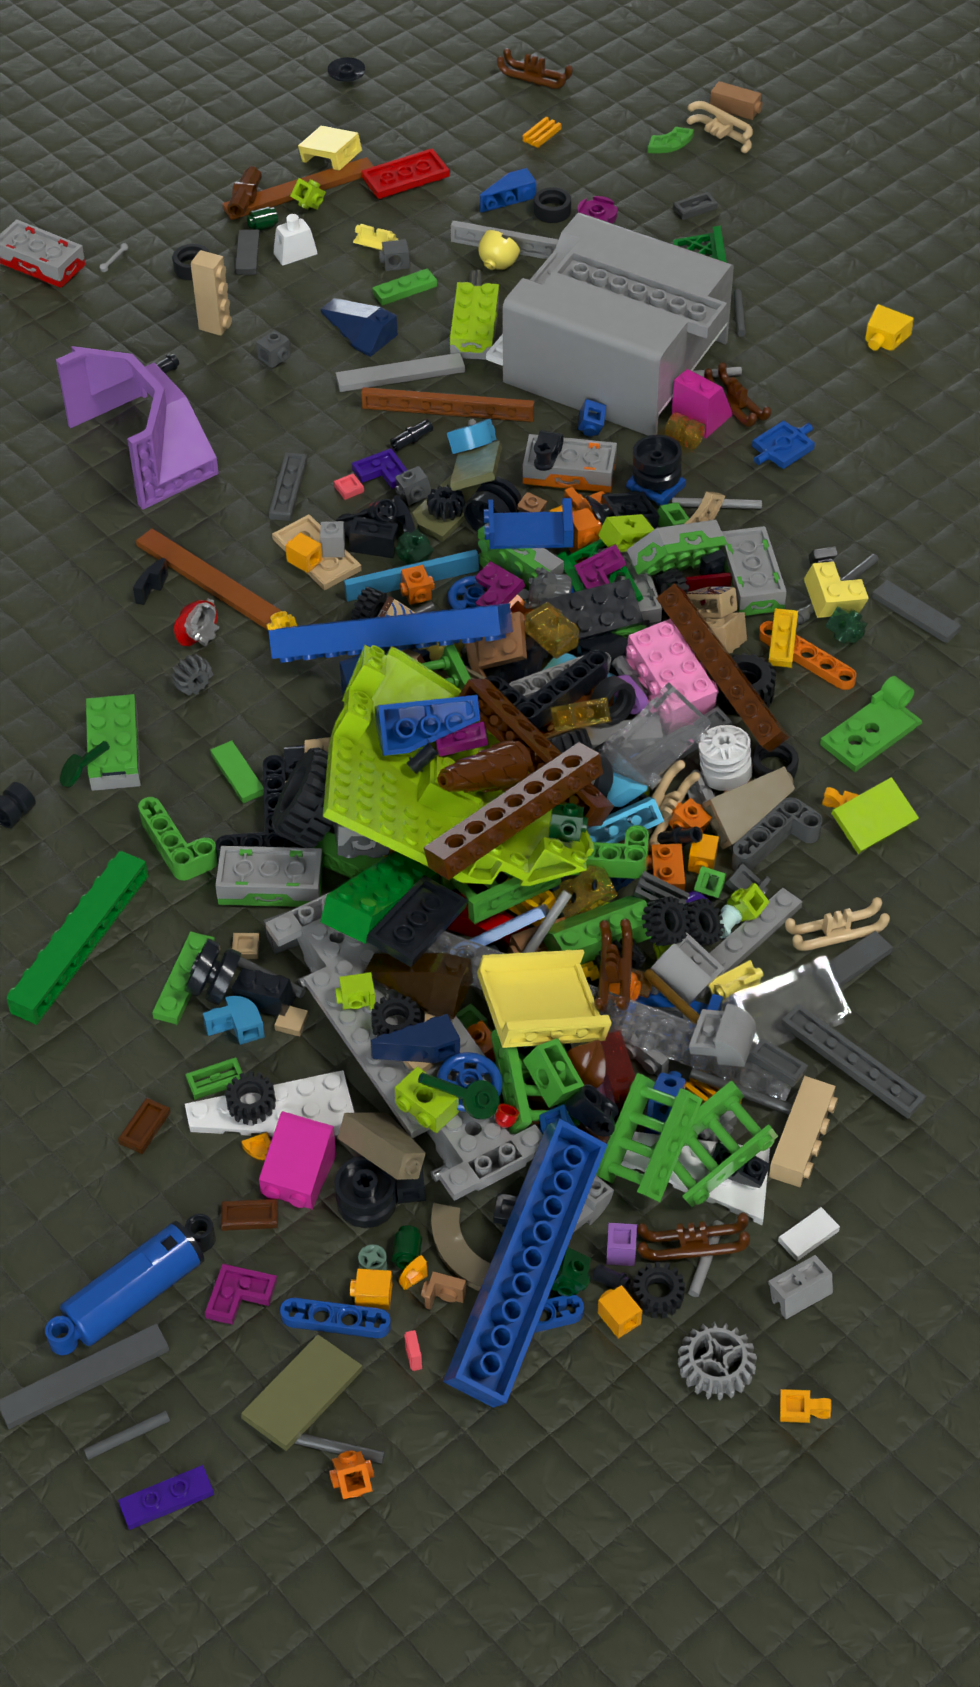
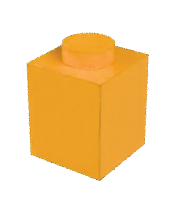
M301 532L293 539H290L285 545L287 562L307 573L323 560L321 544Z
M703 834L700 842L691 844L688 871L699 874L701 866L714 870L719 836Z
M357 1269L356 1279H351L350 1296L355 1297V1305L390 1310L393 1286L392 1271Z
M622 1285L614 1290L609 1289L600 1296L598 1300V1314L618 1339L641 1324L642 1309Z

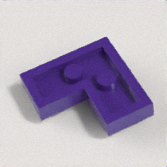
M391 448L352 463V470L362 483L382 475L391 489L398 486L395 477L407 471Z

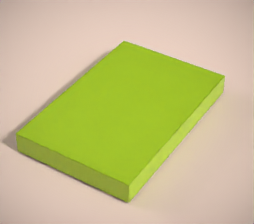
M892 777L833 809L831 812L858 854L919 819Z

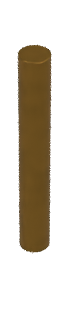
M652 969L646 970L643 976L696 1026L700 1015Z

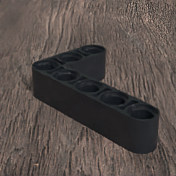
M598 649L588 652L528 698L498 676H488L485 679H488L539 730L607 677L608 656L604 651Z
M270 755L263 760L265 832L230 834L219 837L215 842L218 863L221 846L290 848L289 840L276 834L271 826L275 806L282 793L285 781H287L285 762L281 756Z

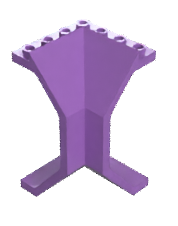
M71 346L72 353L56 359L68 426L70 428L140 396L146 398L147 393L153 398L146 429L127 438L137 501L142 510L219 474L217 457L187 397L155 363L144 367L133 354Z

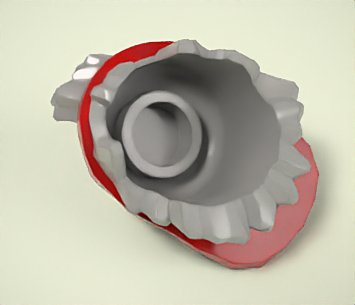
M209 598L207 600H197L189 603L181 610L180 616L174 624L175 637L181 646H190L197 641L206 646L209 640L216 637L214 632L220 627L216 625L217 610L214 600Z

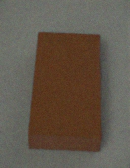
M146 1098L118 1138L119 1144L143 1154L170 1115V1108Z
M277 1199L222 1201V1231L278 1228Z

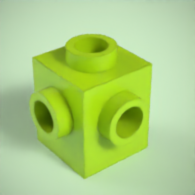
M298 178L290 197L299 201L298 205L307 210L310 207L318 210L326 192L319 188L321 184L311 179L307 182Z

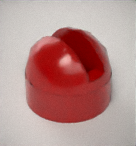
M500 1104L495 1113L496 1122L502 1128L513 1126L519 1116L518 1110L508 1104Z

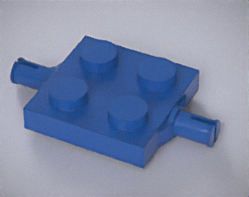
M783 420L752 441V447L760 452L759 455L754 457V462L760 465L766 460H771L782 469L786 468L814 450L815 442L806 436L807 433L813 431V426L810 423H806L801 428H796Z

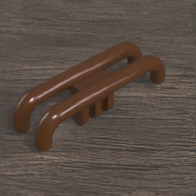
M509 48L504 49V58L502 56L497 58L498 68L503 74L553 89L562 88L573 72V68L570 65L566 66L564 73L546 69L545 58L540 57L538 61V56L533 55L531 60V54L525 55L524 62L517 61L512 58ZM504 59L511 67L524 70V72L508 68L504 63ZM543 76L549 77V78H552V79H556V80H558V81H553V80H550V79H546V78H543Z
M721 362L718 365V373L722 383L728 388L725 395L732 414L747 427L755 425L757 418L761 421L769 419L771 408L764 407L762 411L747 396L748 390L735 377L729 378L727 365ZM710 368L705 369L704 378L715 383L712 370ZM746 406L752 413L747 416L741 408Z
M622 919L620 922L622 931L621 958L617 946L612 944L609 922L602 920L599 923L601 931L598 998L594 1001L595 1008L599 1012L607 1010L610 983H620L619 997L616 998L617 1008L625 1011L629 1007L633 936L631 923L628 919Z
M742 1212L738 1214V1221L730 1224L706 1226L705 1221H699V1227H695L694 1222H689L688 1228H684L683 1223L677 1224V1229L665 1231H651L647 1228L646 1224L640 1223L637 1225V1233L642 1239L649 1242L679 1240L681 1248L653 1250L648 1247L647 1243L640 1242L637 1249L643 1258L651 1261L738 1253L745 1250L750 1244L749 1233L743 1231L748 1226L749 1217L746 1213ZM740 1233L739 1240L735 1242L709 1245V1237Z

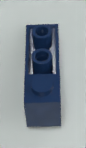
M448 1014L432 1017L425 1022L409 1025L401 1030L389 1034H381L371 1039V1056L373 1059L437 1063L460 1053V1037Z

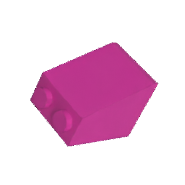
M686 369L674 380L671 420L707 438L732 416V410L721 386L689 369Z
M282 1111L259 1178L261 1194L269 1199H280L290 1202V1204L298 1208L306 1207L313 1209L336 1158L334 1127Z

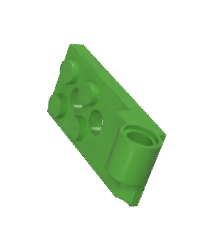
M890 677L883 684L881 690L872 696L871 703L822 737L820 745L852 771H858L922 724L920 718L905 708L914 696V689L898 677ZM867 729H874V730H876L877 732H876V733H875V732H870V733H869V732H867L866 730H867ZM857 741L860 743V745H851L849 742Z

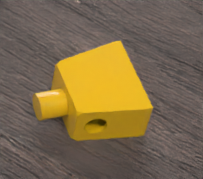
M878 304L867 325L865 340L868 342V346L875 351L880 347L889 351L894 350L912 334L914 318Z

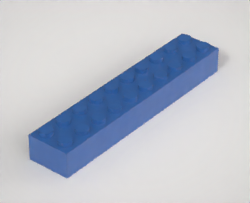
M510 603L291 626L268 630L272 659L280 658V662H291L299 659L310 660L319 657H338L347 653L348 655L361 654L364 645L369 647L375 645L385 652L391 646L398 650L414 648V644H416V648H426L437 645V642H439V646L460 643V639H462V644L482 641L483 637H485V641H494L506 638V634L513 632Z
M558 1119L546 1126L443 1380L444 1383L493 1408L507 1403L608 1144L562 1119Z

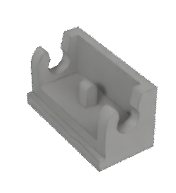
M816 1255L768 1281L772 1302L774 1304L780 1303L781 1314L785 1319L833 1293L832 1273Z

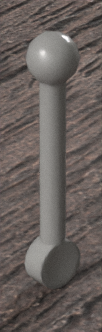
M126 243L121 244L120 249L106 263L100 265V271H108V266L123 251L128 250V245Z

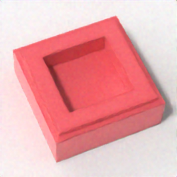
M354 474L334 481V487L344 500L364 492V486Z
M416 1331L405 1332V1348L410 1369L412 1371L422 1369V1357Z

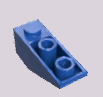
M525 168L509 172L480 194V212L534 199L536 180L529 170Z

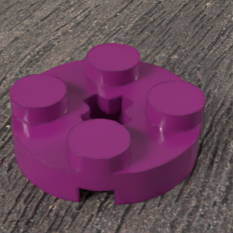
M593 196V200L587 201L586 198L578 204L577 213H582L611 224L617 219L618 208L607 197Z

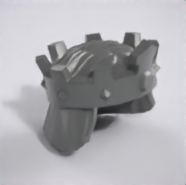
M537 567L535 569V572L538 574L537 577H530L528 583L531 584L530 591L522 589L518 595L524 601L528 600V603L524 604L525 609L541 612L539 607L540 601L571 593L572 579L566 574H554L543 567L541 569Z

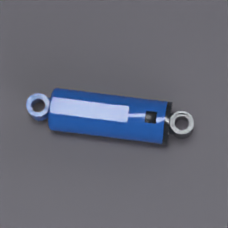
M195 1214L186 1221L185 1227L178 1221H173L60 1305L62 1316L52 1318L45 1327V1334L51 1350L58 1355H67L76 1349L78 1339L86 1346H92L201 1265L205 1260L202 1252L210 1250L216 1241L211 1218L205 1214ZM199 1231H205V1233L201 1235H196V1233ZM61 1333H67L63 1338H56Z

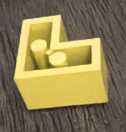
M834 562L813 563L804 577V582L817 618L859 614L869 599L862 579L841 581Z

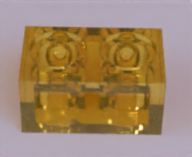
M588 866L587 870L580 872L578 877L563 881L559 884L560 888L552 892L556 900L563 889L570 894L576 893V901L572 904L570 898L562 910L565 919L600 907L618 896L605 869L596 866ZM596 879L597 888L593 891L592 883Z

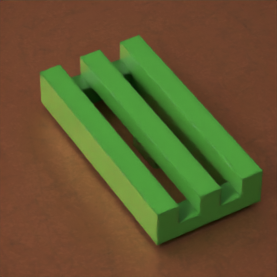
M235 1057L185 1075L194 1100L226 1090L228 1083L232 1084L234 1077L239 1080V1074L243 1072ZM235 1068L234 1070L220 1074V1072ZM210 1076V1078H207V1079H204V1080H201V1081H198V1082H194V1081H197V1080H200V1079H202V1078H205V1077Z

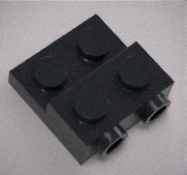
M644 492L602 494L601 504L606 502L613 513L609 517L642 514L654 529L657 528L659 514Z

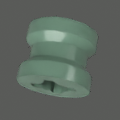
M374 1244L363 1247L358 1255L359 1269L387 1270L385 1250L379 1245Z

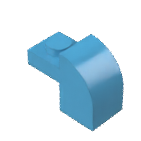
M491 418L447 432L453 454L474 449L497 440Z
M240 996L225 997V1007L213 1008L203 1013L208 1036L234 1029L239 1045L265 1037L259 1011L256 1005L247 998Z

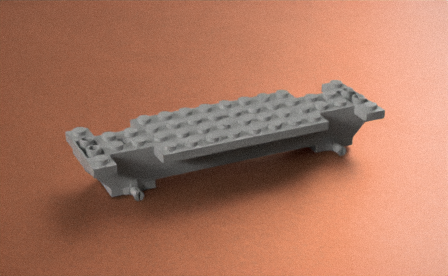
M327 894L266 922V929L278 947L297 938L304 955V961L311 971L310 974L298 979L299 985L302 988L307 987L408 1135L414 1138L427 1131L435 1142L436 1151L442 1158L444 1165L430 1171V1174L435 1182L441 1181L454 1201L474 1190L479 1191L525 1167L527 1162L533 1160L543 1136L536 1125L515 1135L510 1134V1130L507 1131L506 1128H502L497 1124L495 1114L490 1118L478 1120L472 1118L467 1112L459 1111L436 1134L430 1128L422 1127L409 1112L405 1113L398 1108L395 1103V1086L411 1071L403 1061L373 1059L371 1056V1039L376 1038L377 1035L374 1036L372 1010H370V1006L343 1010L342 1004H337L335 988L340 987V976L364 973L373 954L385 952L370 943L364 944L321 923ZM373 981L375 1003H380V998L382 997L388 1000V995L393 994V998H397L398 994H400L393 989L388 990ZM417 1004V1008L420 1009V1023L425 1022L421 1006ZM393 1015L385 1021L391 1025H400L406 1021V1018L400 1015ZM455 1016L452 1019V1024L460 1037V1053L473 1052L485 1056L463 1024ZM446 1060L435 1063L426 1073L437 1077L441 1065ZM464 1063V1069L471 1068L476 1070V1064ZM450 1071L448 1079L455 1082L459 1073ZM489 1074L481 1075L483 1080L491 1083ZM471 1081L465 1082L466 1085H469L471 1083Z

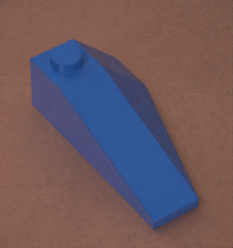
M477 695L386 704L374 707L377 734L383 756L410 753L427 745L428 742H434L480 720Z

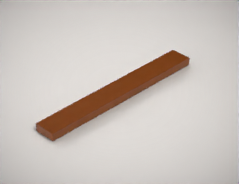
M365 157L347 163L341 170L331 168L300 179L307 182L311 179L321 184L320 189L326 190L362 178L361 170L374 166ZM298 179L257 192L255 201L250 202L245 214L242 216L249 215L250 211L256 209L270 208L295 200L290 195ZM230 201L222 203L223 210L231 220L236 219L228 212L227 206Z
M363 387L361 392L362 409L525 422L534 421V401L367 387Z
M152 528L136 540L137 547L158 560L165 558L167 566L266 630H268L267 624L271 623V615L281 611Z

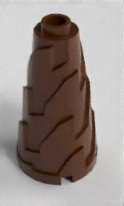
M514 739L491 745V748L478 751L476 755L457 760L454 764L441 769L437 780L439 786L448 792L464 791V793L499 790L506 792L533 774H528V767L533 766L529 751L520 741L513 742Z

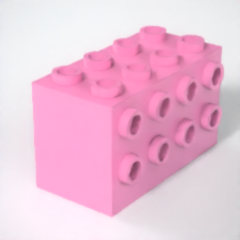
M671 619L628 636L626 661L633 670L638 672L639 681L648 691V706L656 718L660 717L662 729L667 737L715 708L718 687L713 680L709 679L705 666L697 660L695 652L687 644Z

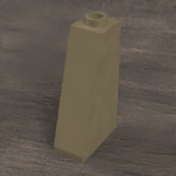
M785 766L701 804L703 809L712 817L710 825L715 835L719 836L718 842L722 850L742 838L795 789L793 778L787 772Z
M344 1113L338 1134L339 1140L397 1180L419 1178L426 1153L388 1113Z

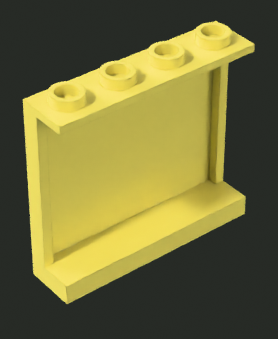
M584 950L482 955L477 975L502 1048L537 1046L557 1038L561 1044L592 1042L594 1040L605 1041L612 1023L609 1015H600L599 1011L595 1008L593 995L580 964Z

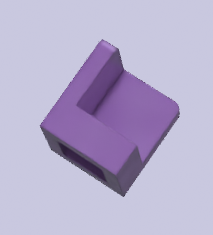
M608 1224L606 1265H635L637 1224Z

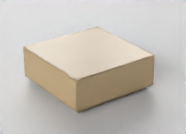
M233 933L232 949L241 952V957L245 959H258L259 933Z
M290 1006L285 1016H278L274 1025L275 1031L300 1037L309 1016L308 1010Z

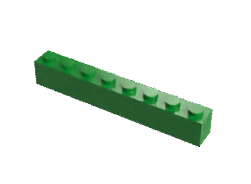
M119 851L115 858L110 859L107 868L101 876L95 879L92 888L81 897L75 910L67 915L65 923L59 931L54 932L51 941L45 949L38 953L36 961L32 966L24 971L22 979L16 987L9 991L6 999L11 1014L35 1025L40 1022L149 877L146 861L123 851Z

